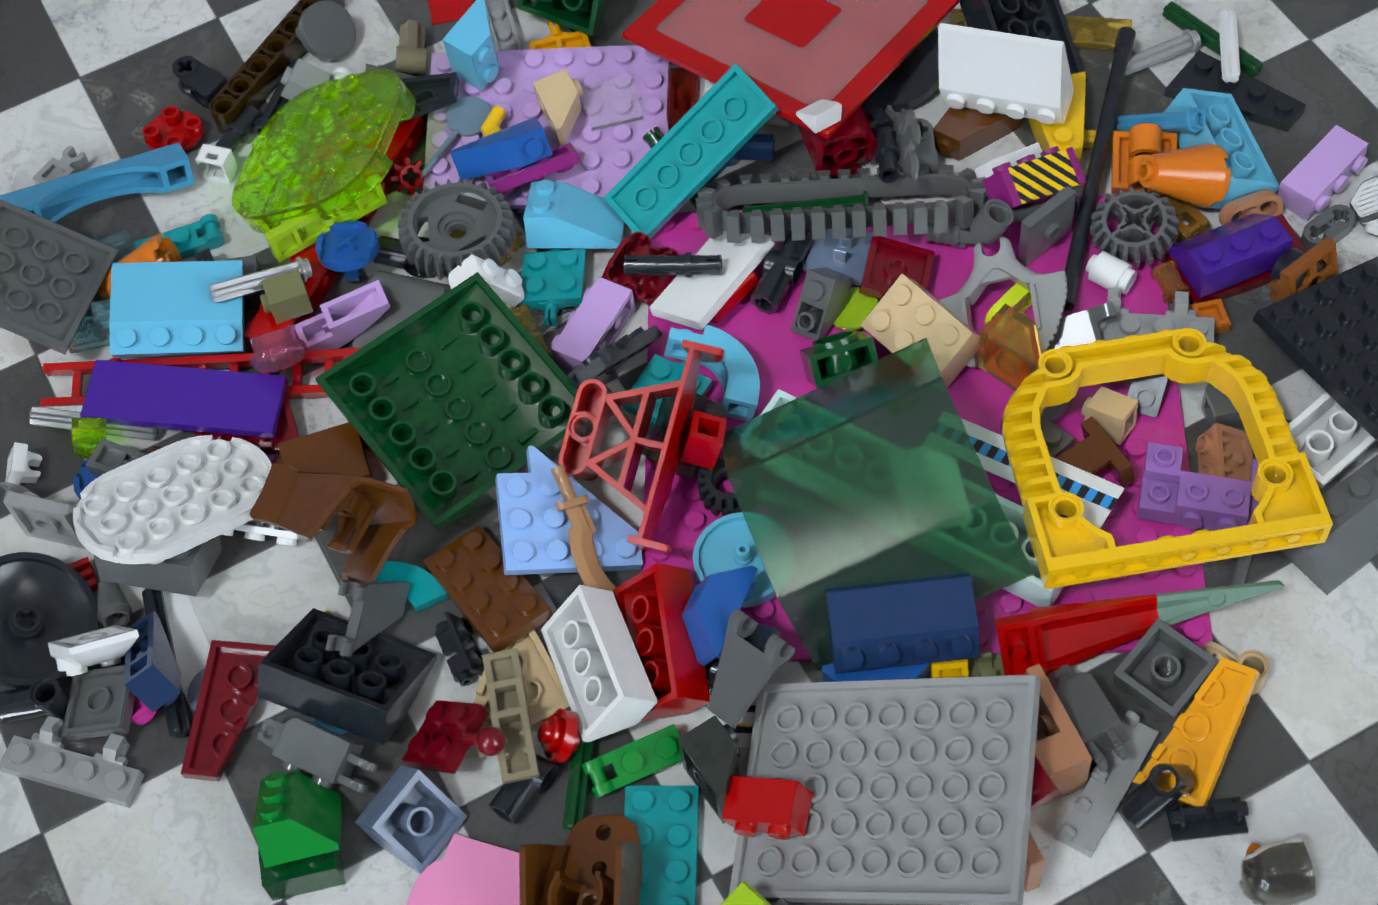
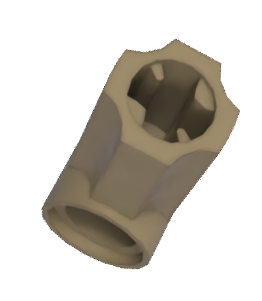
M408 20L400 25L395 71L425 75L427 48H424L425 27L416 20Z

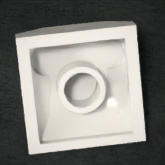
M113 625L48 642L51 657L56 659L58 671H66L67 676H75L88 672L87 667L100 663L101 667H107L121 663V657L132 647L139 635L137 629Z

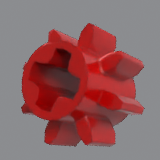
M404 157V164L400 166L392 164L396 172L395 175L389 177V180L399 183L396 187L397 192L400 193L406 187L409 195L413 196L414 188H423L424 185L422 183L424 176L419 169L422 161L417 160L411 165L409 158ZM408 168L409 171L415 173V177L411 178L410 184L402 179V175L407 174Z

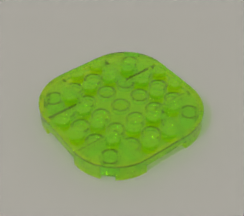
M374 69L358 74H350L334 81H325L300 93L282 106L270 118L257 139L253 142L252 150L242 165V171L232 192V206L234 210L258 233H266L279 226L283 220L318 213L326 221L349 211L357 205L355 201L362 198L368 190L372 193L390 170L393 162L388 158L386 152L399 121L410 119L413 116L415 108L413 94L394 71L388 69Z

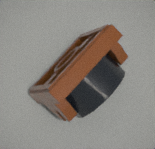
M1326 237L1307 252L1300 248H1291L1284 252L1275 263L1270 275L1268 287L1273 291L1269 293V297L1274 302H1278L1337 275L1336 241Z

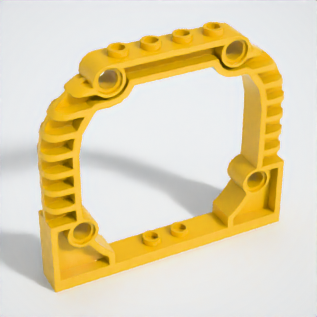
M1164 329L1157 333L1129 335L1124 338L1107 341L1096 340L1092 343L1075 346L1064 345L1045 351L1040 355L1037 370L1022 381L1006 405L1002 422L1004 446L1024 507L1023 520L1045 589L1325 543L1332 528L1333 522L1305 452H1298L1296 441L1292 437L1290 426L1283 414L1282 406L1278 402L1274 388L1267 381V377L1261 370L1251 366V362L1244 356L1232 355L1226 352L1225 346L1207 342L1205 336L1196 329ZM1159 374H1163L1170 380L1181 384L1205 381L1228 396L1239 413L1259 465L1251 487L1252 496L1259 502V505L1253 511L1249 525L1214 531L1203 529L1190 535L1178 537L1167 535L1154 541L1116 547L1112 534L1096 527L1083 517L1084 504L1082 500L1073 493L1062 492L1041 430L1040 417L1045 407L1069 402L1076 396L1079 387ZM1059 515H1065V516H1068L1069 518H1063V517H1060Z

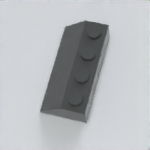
M1378 454L1322 496L1333 522L1325 543L1279 550L1326 595L1378 556Z

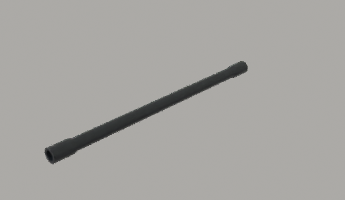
M1121 27L1118 30L1114 45V57L1087 169L1086 183H1084L1080 208L1077 213L1064 269L1068 282L1067 298L1063 311H1071L1075 307L1079 289V277L1092 224L1091 216L1095 211L1128 60L1132 54L1136 31L1131 27Z

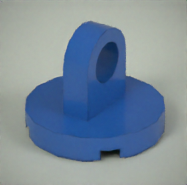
M361 221L336 223L330 226L331 230L325 235L323 231L317 238L315 248L318 260L327 269L344 272L347 282H359L362 280V267L368 265L378 254L380 247L377 233L373 228H368L367 224Z

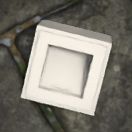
M820 99L797 111L796 116L816 134L841 121L842 105L839 102Z

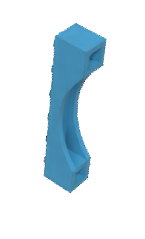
M178 142L0 195V199L55 223L65 215L103 199L133 193H168L194 185L195 181L189 158Z

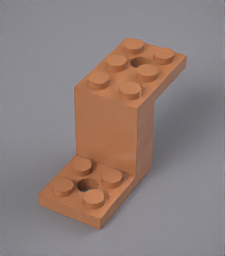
M1037 664L1026 669L1025 674L1037 675L1041 680L1037 723L1038 741L1036 742L1035 754L1060 791V794L1043 804L1045 805L1085 788L1092 757L1041 665ZM1030 831L1026 859L1025 892L1040 887L1045 861Z

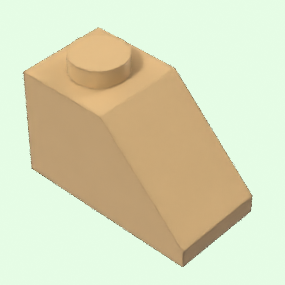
M564 69L533 82L536 99L560 146L566 144L582 107L579 96L583 95L578 79H571L567 69Z

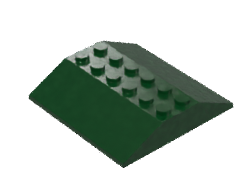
M478 272L315 378L318 385L399 485L408 489L413 502L435 529L494 503L497 500L495 483L497 474L528 473L526 455L528 446H534L550 460H553L560 453L577 389L570 379L567 378L565 373ZM592 422L585 423L580 433Z

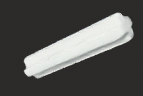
M1224 9L1220 12L1219 17L1222 79L1226 83H1236L1240 76L1237 14L1234 10L1227 11Z

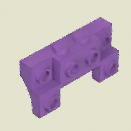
M1148 442L1136 518L1182 525L1187 529L1200 528L1213 531L1249 525L1252 513L1259 505V502L1254 499L1251 493V487L1259 467L1256 459H1253L1251 465L1250 481L1181 471L1183 447Z

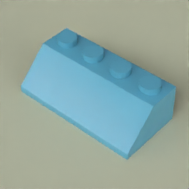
M1183 88L1164 113L1187 111L1190 107H1197L1204 111L1206 124L1204 128L1196 133H1191L1188 130H1170L1171 133H1177L1179 148L1206 143L1219 145L1228 156V158H1224L1226 168H1231L1230 184L1224 198L1220 202L1213 203L1211 205L1213 207L1210 208L1222 209L1232 200L1265 189L1277 192L1280 186L1232 94Z

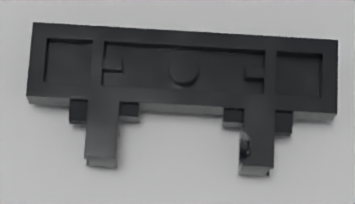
M656 325L647 330H644L641 326L629 335H624L615 343L612 342L602 350H597L588 356L582 363L575 366L567 378L570 379L578 390L580 384L585 380L598 379L605 373L607 375L613 373L629 359L644 351L663 334Z

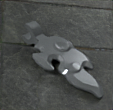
M888 104L884 112L890 118L891 126L896 133L895 142L900 152L897 164L900 162L903 174L911 177L912 181L915 182L919 175V160L916 155V147L921 142L920 126L916 121L913 109L906 110L902 108L900 113H897Z

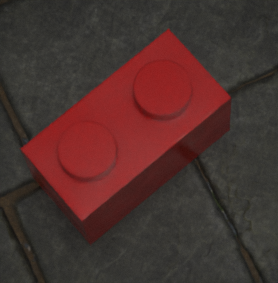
M731 776L721 819L734 828V833L745 837H755L756 832L767 833L769 837L779 840H789L790 835L804 837L813 792L797 780Z

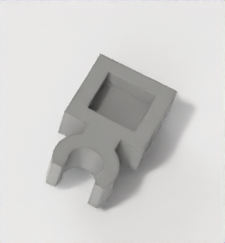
M68 146L63 151L60 160L52 158L33 177L36 185L76 173L75 170L83 168L88 163L86 154L81 152L75 157L77 153L74 147Z

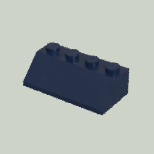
M970 573L825 589L830 652L835 674L980 657L979 626Z

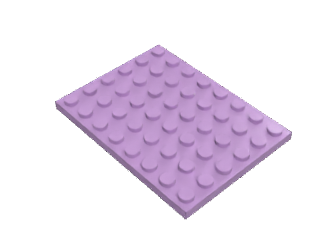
M638 45L497 51L500 70L496 78L488 83L482 91L459 78L458 99L474 96L486 101L491 110L495 105L502 107L507 113L500 124L502 130L536 117L544 129L550 148L554 149L560 145L536 99L533 82L567 69L571 79H578L583 91V95L579 96L582 109L566 144L570 142L576 149L580 162L573 164L574 167L566 172L557 173L555 171L545 175L543 180L563 181L602 198L651 150L647 143L644 142L643 136L649 130H652L654 133L653 128L657 126L663 135L669 131L670 61ZM432 53L430 75L451 73L452 69L447 53ZM450 105L428 113L425 167L452 133L446 121V114ZM480 133L471 137L457 135L430 170L429 175L424 177L423 188L424 186L429 189L435 188V181L439 185L446 184L448 178L451 183H457L460 177L449 151L484 137L483 134ZM484 176L473 178L476 185L484 181L487 184ZM472 178L463 180V182L469 183V181ZM524 183L519 185L515 191L504 195L511 209L525 211L531 184Z

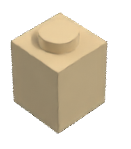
M1101 386L1093 397L1086 399L1082 408V416H1085L1084 421L1093 416L1114 443L1121 445L1136 425L1138 400Z

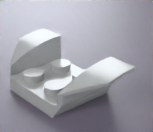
M0 482V486L6 490L3 503L25 535L86 549L78 540L73 522V508L77 507L81 499H78L73 507L62 499L56 498L53 501L43 499L24 486Z

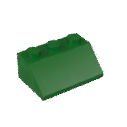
M277 771L261 779L253 831L264 868L339 850L343 807L342 795L330 788L315 783L313 779L298 771L289 773Z

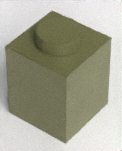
M299 269L262 281L265 294L260 295V299L265 313L272 312L276 324L313 312Z

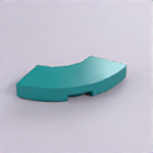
M386 561L374 581L410 582L406 602L412 606L416 613L448 599L447 593L433 575L418 566L405 562Z

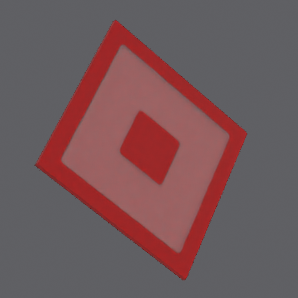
M657 0L622 32V38L713 83H716L736 63L779 108L775 114L810 131L812 130L796 116V112L820 99L839 102L842 105L841 121L816 133L828 139L961 0Z

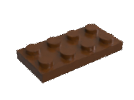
M480 525L423 560L426 570L435 577L450 600L493 653L502 651L553 616L551 608L523 575H504L502 550Z

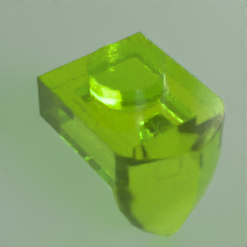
M72 418V452L75 455L88 459L101 438L106 439V418Z

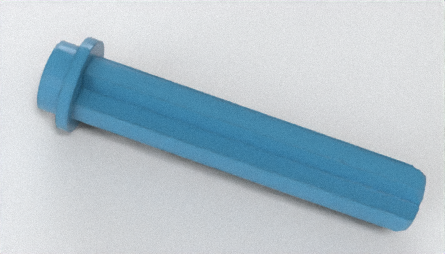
M1190 107L1187 111L1122 115L1116 119V130L1130 131L1134 125L1151 123L1160 126L1162 131L1188 130L1191 133H1196L1204 128L1206 115L1204 111L1197 107Z

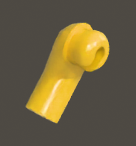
M493 106L481 126V132L484 137L502 130L500 124L507 114L502 107Z

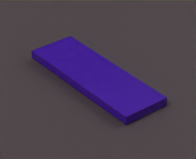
M96 360L80 417L83 421L274 438L288 381L286 376Z

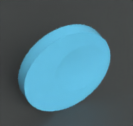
M751 512L728 514L709 524L698 537L693 551L694 571L697 581L700 583L711 574L753 565L758 568L753 579L756 587L750 598L746 602L743 601L741 607L757 606L776 597L789 583L794 569L792 542L786 531L769 517Z

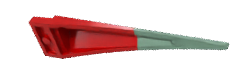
M1274 580L1029 608V613L995 619L1004 675H1025L1026 669L1040 664L1048 678L1050 672L1058 670L1065 664L1071 667L1102 652L1144 636L1158 618L1170 626L1228 605L1280 590L1284 585L1282 581Z

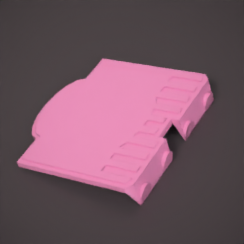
M453 834L443 860L434 861L418 877L410 892L407 905H520L519 853Z

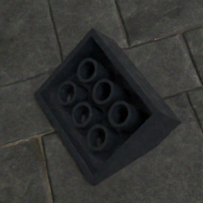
M961 0L959 2L967 27L1062 41L1065 44L1070 74L1084 72L1059 0Z
M313 608L259 662L257 697L384 745L401 726L432 669L437 654L379 633L355 650L352 656H341L340 651L325 650L329 635L345 636L349 621Z

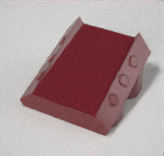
M634 232L628 237L623 238L608 261L602 278L631 289L634 300L651 306L677 275L625 276L624 256H678L679 254L670 247L658 248L652 246L648 235L642 232Z

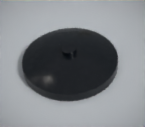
M937 27L861 104L864 112V105L875 100L883 111H885L889 104L898 113L902 108L907 110L924 102L939 88Z
M17 552L0 556V685L15 689L28 687L43 677H52L58 682L67 677L66 671H58L56 659L50 655L48 642L98 629L97 604L93 592L85 579L74 568L55 557L35 552Z

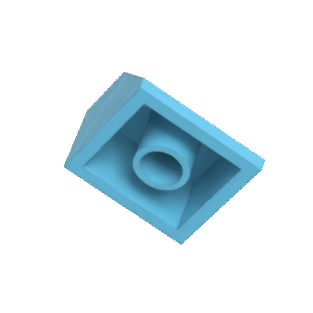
M476 0L442 40L452 72H456L458 78L482 91L488 83L496 78L500 69L494 33L485 0Z

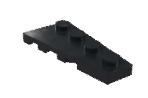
M1200 50L1168 84L1164 94L1166 97L1175 99L1176 95L1183 88L1232 94L1239 110L1243 115L1248 116L1249 121L1286 132L1304 113L1306 104L1241 71L1239 80L1236 83L1224 82L1222 79L1221 61Z

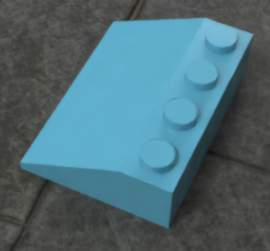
M243 261L112 263L109 321L110 355L113 358L143 359L246 353L244 295L216 303L213 301L209 290L211 284L243 276Z

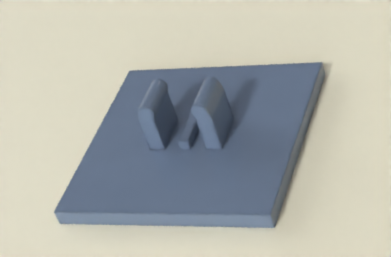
M846 228V238L833 239L832 229H825L826 239H815L802 271L807 273L808 269L827 267L853 277L851 286L860 288L873 233L866 231V237H853V228Z

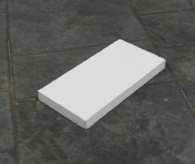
M723 231L724 234L715 239L709 238L695 255H722L723 267L720 269L722 270V275H693V278L677 275L649 307L652 315L702 331L705 324L707 325L742 282L773 248L775 243L772 242L771 236L764 234L765 242L751 243V233L741 234L740 243L727 242L726 231Z

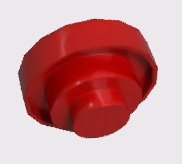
M559 708L546 721L541 722L537 739L538 742H541V747L547 760L564 763L571 753H574L578 748L581 735L578 729L576 713Z

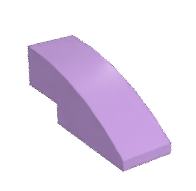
M377 280L320 305L321 314L294 325L303 350L338 349L376 322L390 308V304L380 281Z

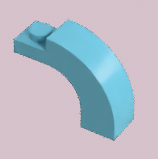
M705 324L702 335L688 329L671 327L664 356L686 361L688 353L681 346L683 340L724 349L725 356L723 361L716 363L700 362V365L711 370L721 383L723 395L719 415L751 422L758 404L760 378L757 366L747 349L730 334Z

